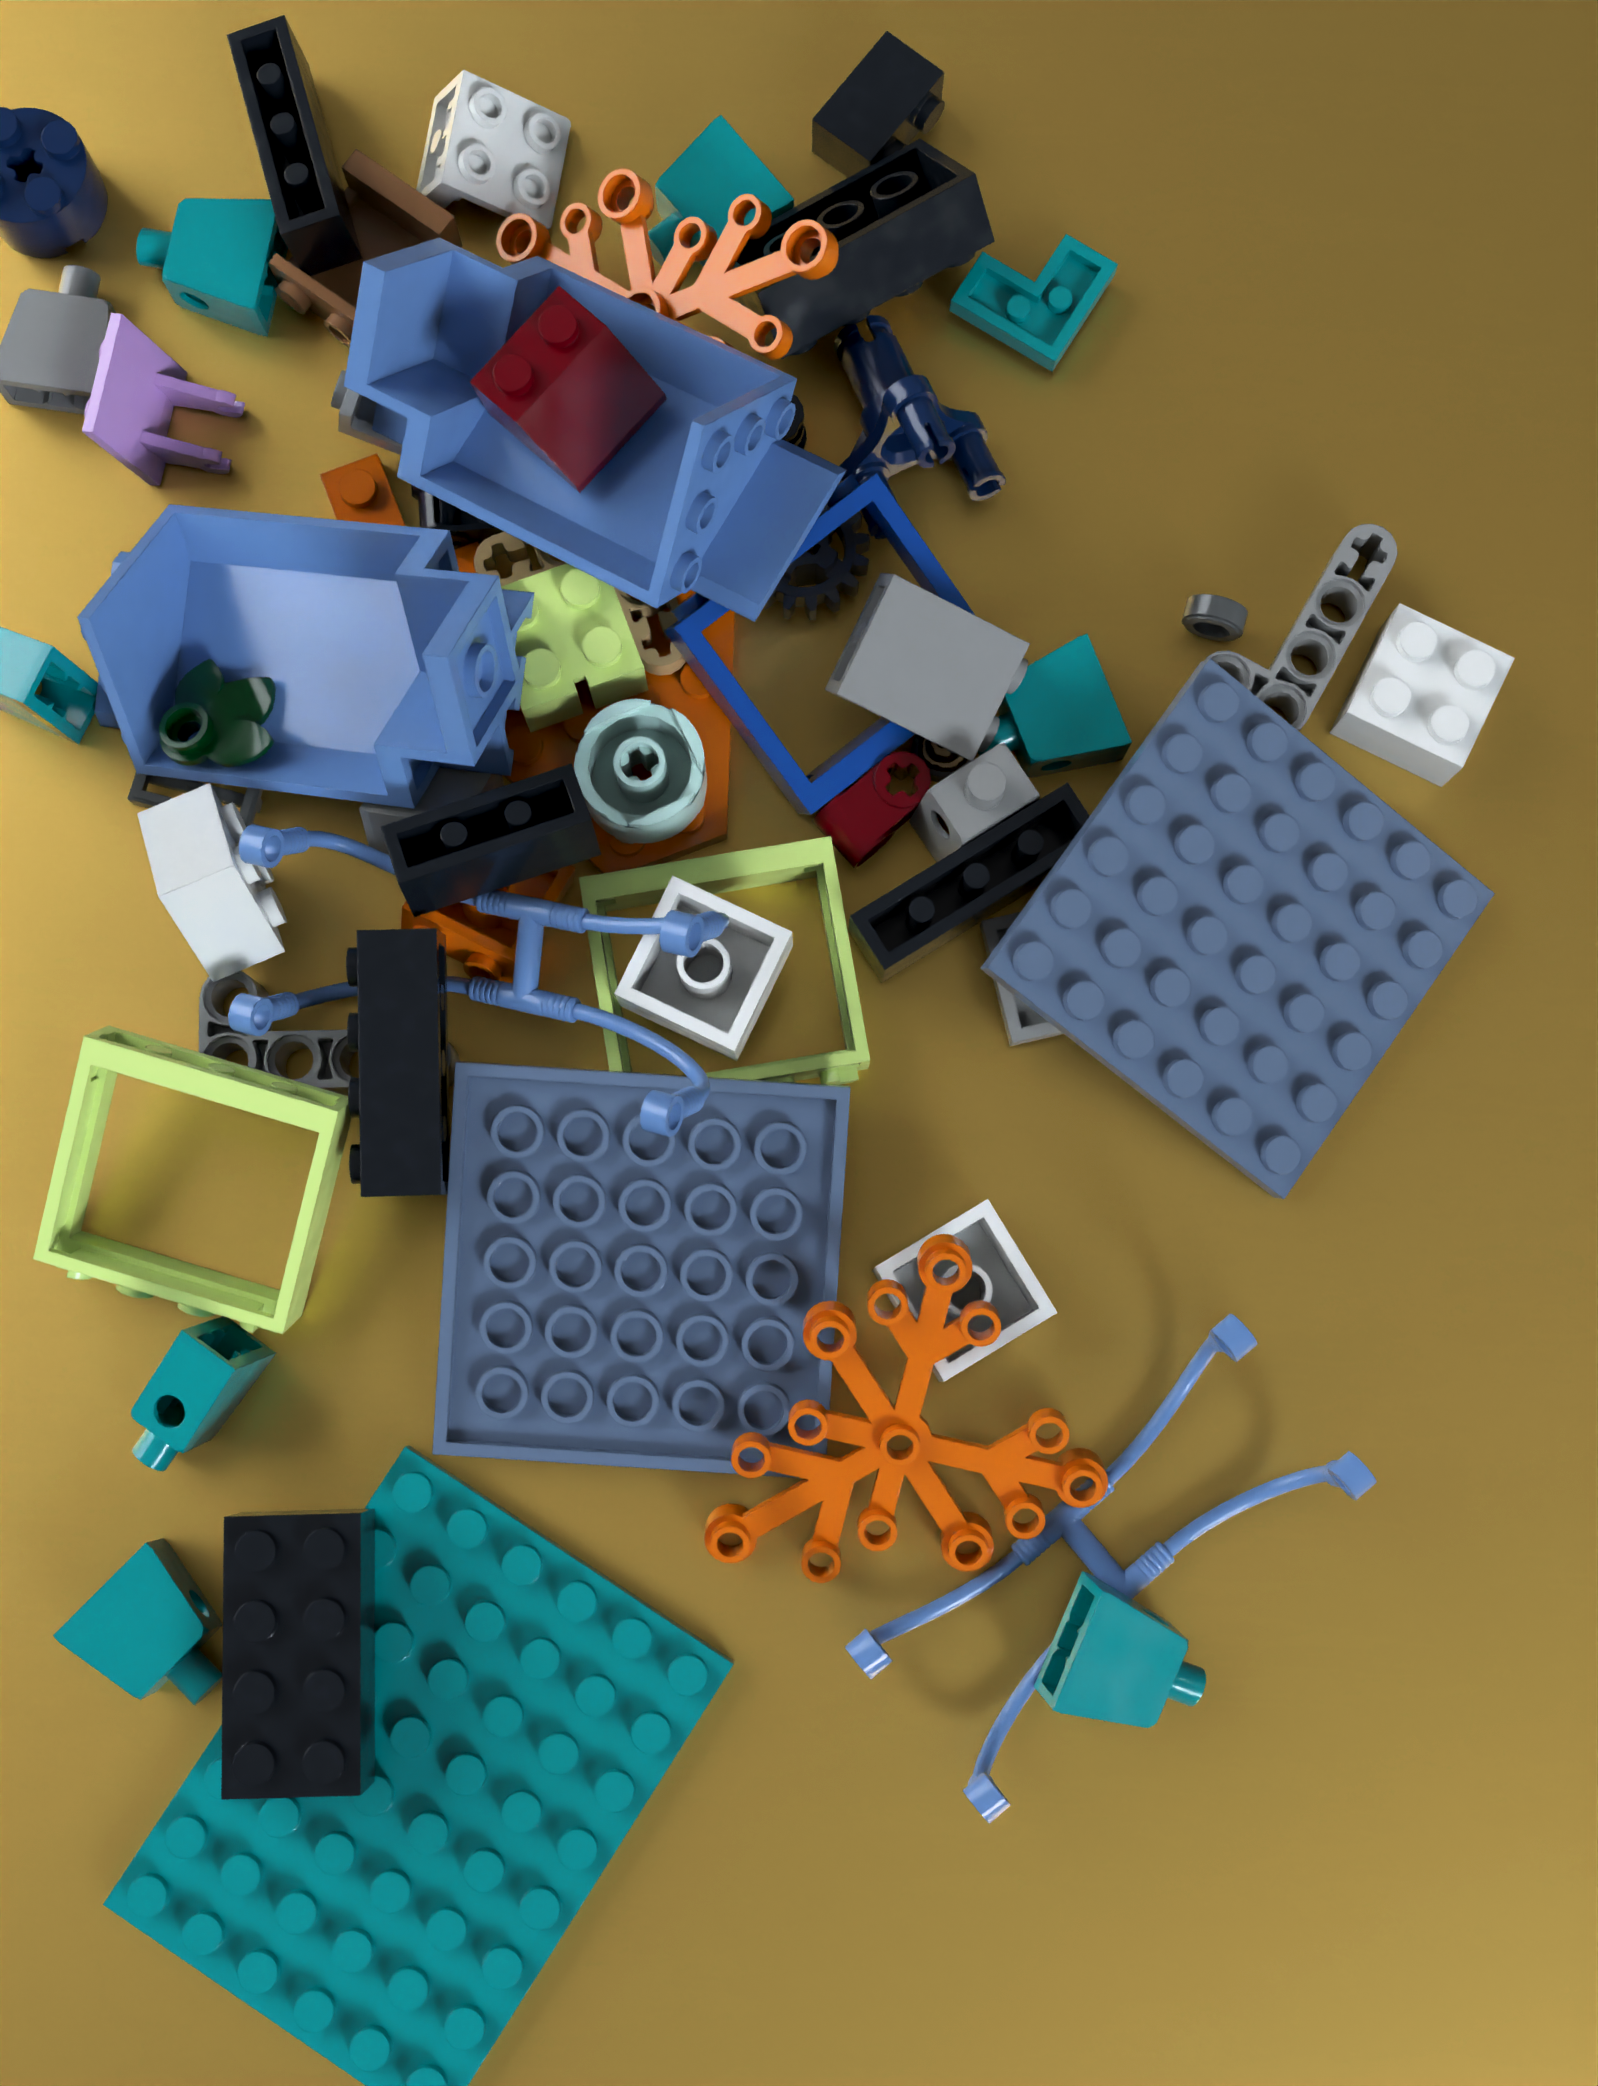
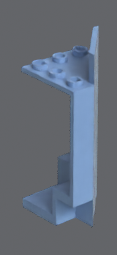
M439 237L363 261L344 387L376 402L372 426L373 431L402 445L397 477L656 609L681 593L685 594L692 590L755 622L847 471L782 439L787 434L794 420L796 406L791 400L798 378L544 258L535 256L503 268ZM558 286L609 328L667 397V400L580 493L487 412L470 384L471 379Z
M169 504L131 552L121 551L112 562L111 576L77 616L82 636L87 641L99 673L95 702L96 717L100 726L120 728L121 738L127 746L137 774L415 809L439 767L511 776L514 750L509 748L505 723L507 710L519 711L526 663L525 657L516 656L517 631L525 618L531 619L535 592L502 589L498 575L459 572L450 530ZM212 659L223 674L225 683L252 677H270L274 681L276 687L274 706L265 723L261 725L272 736L274 744L257 760L235 767H224L209 759L197 765L186 766L172 761L163 751L160 745V721L166 711L175 705V690L179 682L200 663ZM198 732L192 734L188 740L195 737L198 734Z

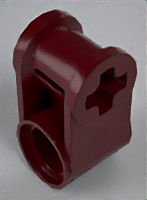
M906 751L894 752L883 758L859 781L834 797L815 816L812 822L825 837L831 836L833 846L856 869L880 850L892 838L895 832L912 817L925 793L929 790L931 784L930 770L925 761L916 754ZM894 775L899 780H903L908 776L914 779L911 789L912 796H909L904 791H899L894 796L889 793L890 776Z

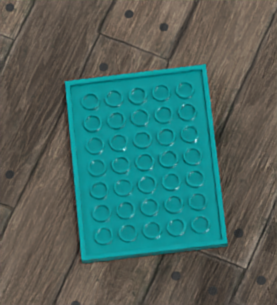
M405 1446L364 1508H375V1782L361 1796L221 1800V1725L103 1905L365 2086H468L734 1665V1661L411 1446Z

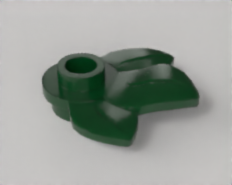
M212 659L200 663L179 682L175 690V705L166 711L160 721V745L163 751L172 761L186 766L197 765L208 759L224 767L242 766L257 760L274 744L272 736L261 726L269 717L274 706L276 692L274 681L270 677H252L225 683L223 674ZM198 732V734L195 737L188 740L192 734Z

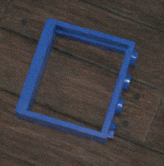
M877 473L860 482H857L853 474H850L838 484L827 502L828 506L822 510L792 562L865 507L921 588L975 615ZM694 592L671 611L677 618V621L664 630V632L798 814L812 815L915 735V733L881 717L808 775H805L701 633V631L730 609Z

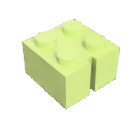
M567 563L501 586L505 590L535 592L531 619L525 618L517 631L515 646L516 656L526 658L520 706L530 733L584 714L574 684L586 679L595 709L648 691L645 669L613 586Z

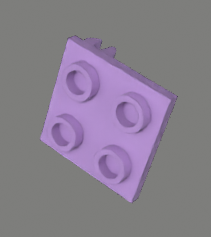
M111 313L105 339L101 343L99 350V364L91 396L85 406V420L82 432L146 483L160 486L166 463L200 468L215 474L229 473L232 461L228 458H221L222 452L219 450L167 437L174 406L213 411L223 416L237 418L243 415L245 403L235 401L236 395L231 392L186 381L187 372L123 314Z

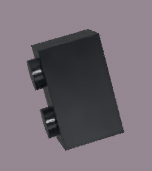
M886 31L812 119V152L846 177H850L907 146L919 131L923 134L928 133L937 123L944 110L945 102L942 100L944 71Z

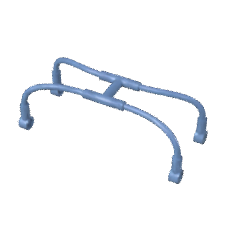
M251 824L242 832L239 841V855L241 860L247 864L273 868L278 865L285 855L303 853L309 847H321L353 856L395 875L388 854L334 833L307 831L302 827L279 830ZM494 890L461 901V903L476 906L480 913L518 920L513 983L481 976H474L472 979L447 976V992L466 994L473 1001L569 1023H574L577 1020L588 1022L632 1039L672 1062L690 1079L693 1086L685 1087L672 1094L651 1090L644 1099L640 1113V1124L644 1131L673 1137L678 1132L684 1118L702 1109L710 1093V1082L702 1067L682 1049L639 1024L610 1012L581 1004V1001L576 997L538 989L544 926L583 934L586 930L617 934H660L659 942L663 952L693 958L699 952L702 942L720 936L723 930L728 927V915L715 911L694 915L671 910L665 917L661 918L610 917L590 914L587 908L500 890ZM343 982L297 994L283 992L268 997H260L240 993L230 1005L228 1021L234 1031L253 1036H262L269 1030L272 1022L292 1017L297 1014L299 1009L358 996L357 987H350L348 982Z
M1230 1313L1209 1331L1208 1338L1197 1350L1154 1415L1132 1443L1106 1469L1108 1488L1099 1502L1089 1507L1077 1508L1062 1501L1045 1516L1044 1529L1038 1536L1031 1539H1018L1016 1543L1011 1545L1013 1551L974 1579L946 1595L870 1632L864 1629L845 1648L859 1667L872 1680L892 1662V1659L881 1644L963 1605L1007 1577L1023 1563L1026 1566L1030 1565L1036 1557H1039L1041 1553L1045 1552L1051 1544H1054L1061 1537L1096 1578L1133 1599L1155 1577H1158L1170 1564L1174 1563L1175 1559L1173 1556L1210 1529L1250 1507L1281 1494L1322 1482H1327L1331 1486L1341 1488L1350 1498L1356 1501L1377 1481L1364 1463L1352 1452L1348 1451L1339 1460H1332L1323 1466L1300 1470L1276 1478L1231 1498L1199 1516L1163 1544L1159 1541L1156 1542L1154 1546L1125 1570L1121 1568L1081 1519L1115 1490L1113 1485L1146 1452L1173 1417L1217 1352H1224L1233 1361L1238 1362L1258 1344L1249 1329L1236 1316ZM1091 1478L1087 1479L1076 1491L1088 1489L1092 1486L1093 1480ZM1051 1644L1025 1674L1000 1711L981 1747L973 1774L968 1781V1786L963 1789L964 1794L989 1824L1011 1806L990 1776L992 1765L1013 1722L1035 1690L1033 1686Z

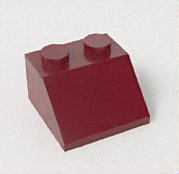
M560 286L552 292L470 381L487 412L579 493L667 400L661 388L609 328Z

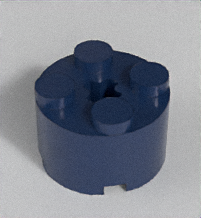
M0 107V237L12 249L30 257L56 258L67 254L68 252L65 248L81 239L85 243L98 232L104 221L108 205V195L100 172L76 129L60 116L37 108L10 110Z

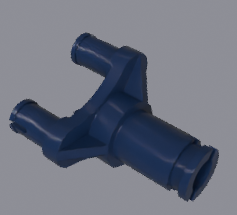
M869 315L866 317V324L874 338L871 342H866L861 337L856 324L844 327L835 338L833 348L839 361L842 362V367L863 408L860 418L863 430L850 456L840 464V467L847 470L841 481L850 474H853L857 482H860L877 473L896 500L888 483L891 476L916 464L923 468L934 467L933 459H937L939 464L951 460L954 462L967 488V493L973 501L986 500L999 493L1001 490L1000 485H1005L1006 479L999 470L986 444L988 433L979 415L975 412L949 408L938 401L928 379L923 375L914 374L896 336L893 335L888 320L879 315ZM865 507L862 508L860 511L868 525L870 535L874 536L875 539H886Z

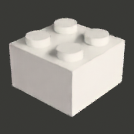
M1399 603L1380 627L1332 726L1330 734L1442 787L1463 768L1515 658Z
M208 783L137 813L158 897L213 982L285 952L278 926L286 923L287 919L276 893L272 887L266 888L265 886L274 881L270 868L247 864L241 860L239 841L246 825L233 802L223 806L211 784Z
M672 875L652 918L665 917L671 910L694 915L715 911L728 915L729 925L720 936L702 942L699 952L693 958L663 952L659 942L660 934L643 935L614 995L621 1007L738 1061L793 947L792 931Z
M988 1199L880 1263L872 1270L878 1281L890 1279L897 1281L904 1287L907 1293L908 1307L917 1320L925 1290V1285L919 1276L917 1256L922 1244L935 1235L949 1234L961 1239L968 1247L972 1260V1275L962 1289L952 1294L945 1324L959 1317L962 1309L968 1303L983 1300L991 1303L997 1309L1001 1322V1332L997 1340L990 1345L978 1347L968 1344L935 1363L932 1371L939 1382H945L1058 1313ZM941 1260L934 1266L933 1272L942 1278L951 1277L956 1273L958 1265L951 1260ZM887 1293L886 1295L894 1308H897L900 1303L899 1298ZM976 1315L970 1319L968 1327L975 1332H983L991 1326L993 1321L986 1315Z

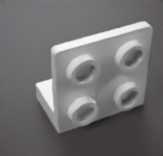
M462 70L434 98L416 190L443 209L453 201L458 202L463 198L507 218L516 213L527 214L542 223L548 230L552 226L571 122L568 118L473 73Z

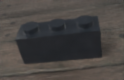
M572 763L380 827L398 884L414 917L601 855L592 819Z

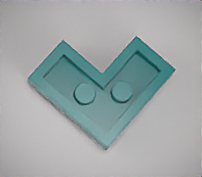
M1067 234L1035 282L982 252L952 297L949 311L1053 372L1112 281L1118 264Z

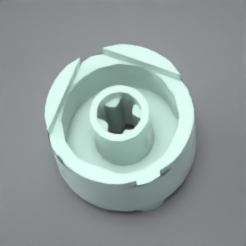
M638 698L614 703L601 710L590 720L578 745L574 761V771L589 814L594 821L617 840L628 844L655 843L671 838L684 830L703 808L707 790L704 749L699 734L692 723L682 713L673 708L669 709L662 705L651 703V700ZM643 764L647 771H651L652 776L640 781L637 776H633L632 767Z

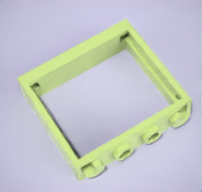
M831 836L579 877L583 908H587L590 914L607 916L608 911L659 903L672 875L711 894L816 877L845 1050L708 1072L706 1075L707 1077L794 1082L820 1077L821 1084L842 1085L859 1080L858 1071L869 1068L870 1055ZM587 930L599 1009L623 1017L622 1007L614 995L618 987L610 933ZM603 1028L609 1071L632 1072L627 1037Z
M106 1026L85 1035L82 1041L33 1260L68 1270L67 1278L78 1280L97 1278L116 1284L117 1291L130 1297L151 1298L157 1296L177 1302V1307L190 1315L211 1317L217 1314L240 1321V1327L251 1333L261 1328L283 1334L303 1314L351 1122L348 1096L112 1026ZM118 1073L319 1133L280 1290L81 1231Z

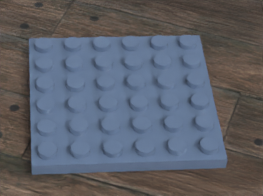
M1209 658L1200 662L980 969L1272 1197L1285 1199L1495 893Z
M469 1061L455 1062L432 1454L738 1474L731 1463L733 1443L744 1433L757 1432L765 1436L772 1443L827 1455L828 1439L826 1438L812 1446L798 1444L791 1438L788 1431V1415L794 1404L806 1399L815 1400L821 1403L825 1409L830 1410L833 1363L829 1360L819 1359L809 1352L803 1340V1323L807 1312L814 1305L823 1301L837 1302L851 1087L708 1077L710 1093L702 1109L684 1118L678 1132L673 1137L647 1132L641 1128L640 1113L642 1104L651 1090L672 1094L685 1087L693 1086L686 1075ZM827 1327L822 1329L817 1335L819 1340L825 1344H834L835 1328ZM807 1414L799 1417L796 1424L803 1430H813L819 1426L820 1421L817 1417ZM753 1447L745 1448L739 1454L744 1461L749 1463L758 1462L764 1456L759 1449ZM767 1471L764 1475H762L774 1477L799 1478L772 1471Z

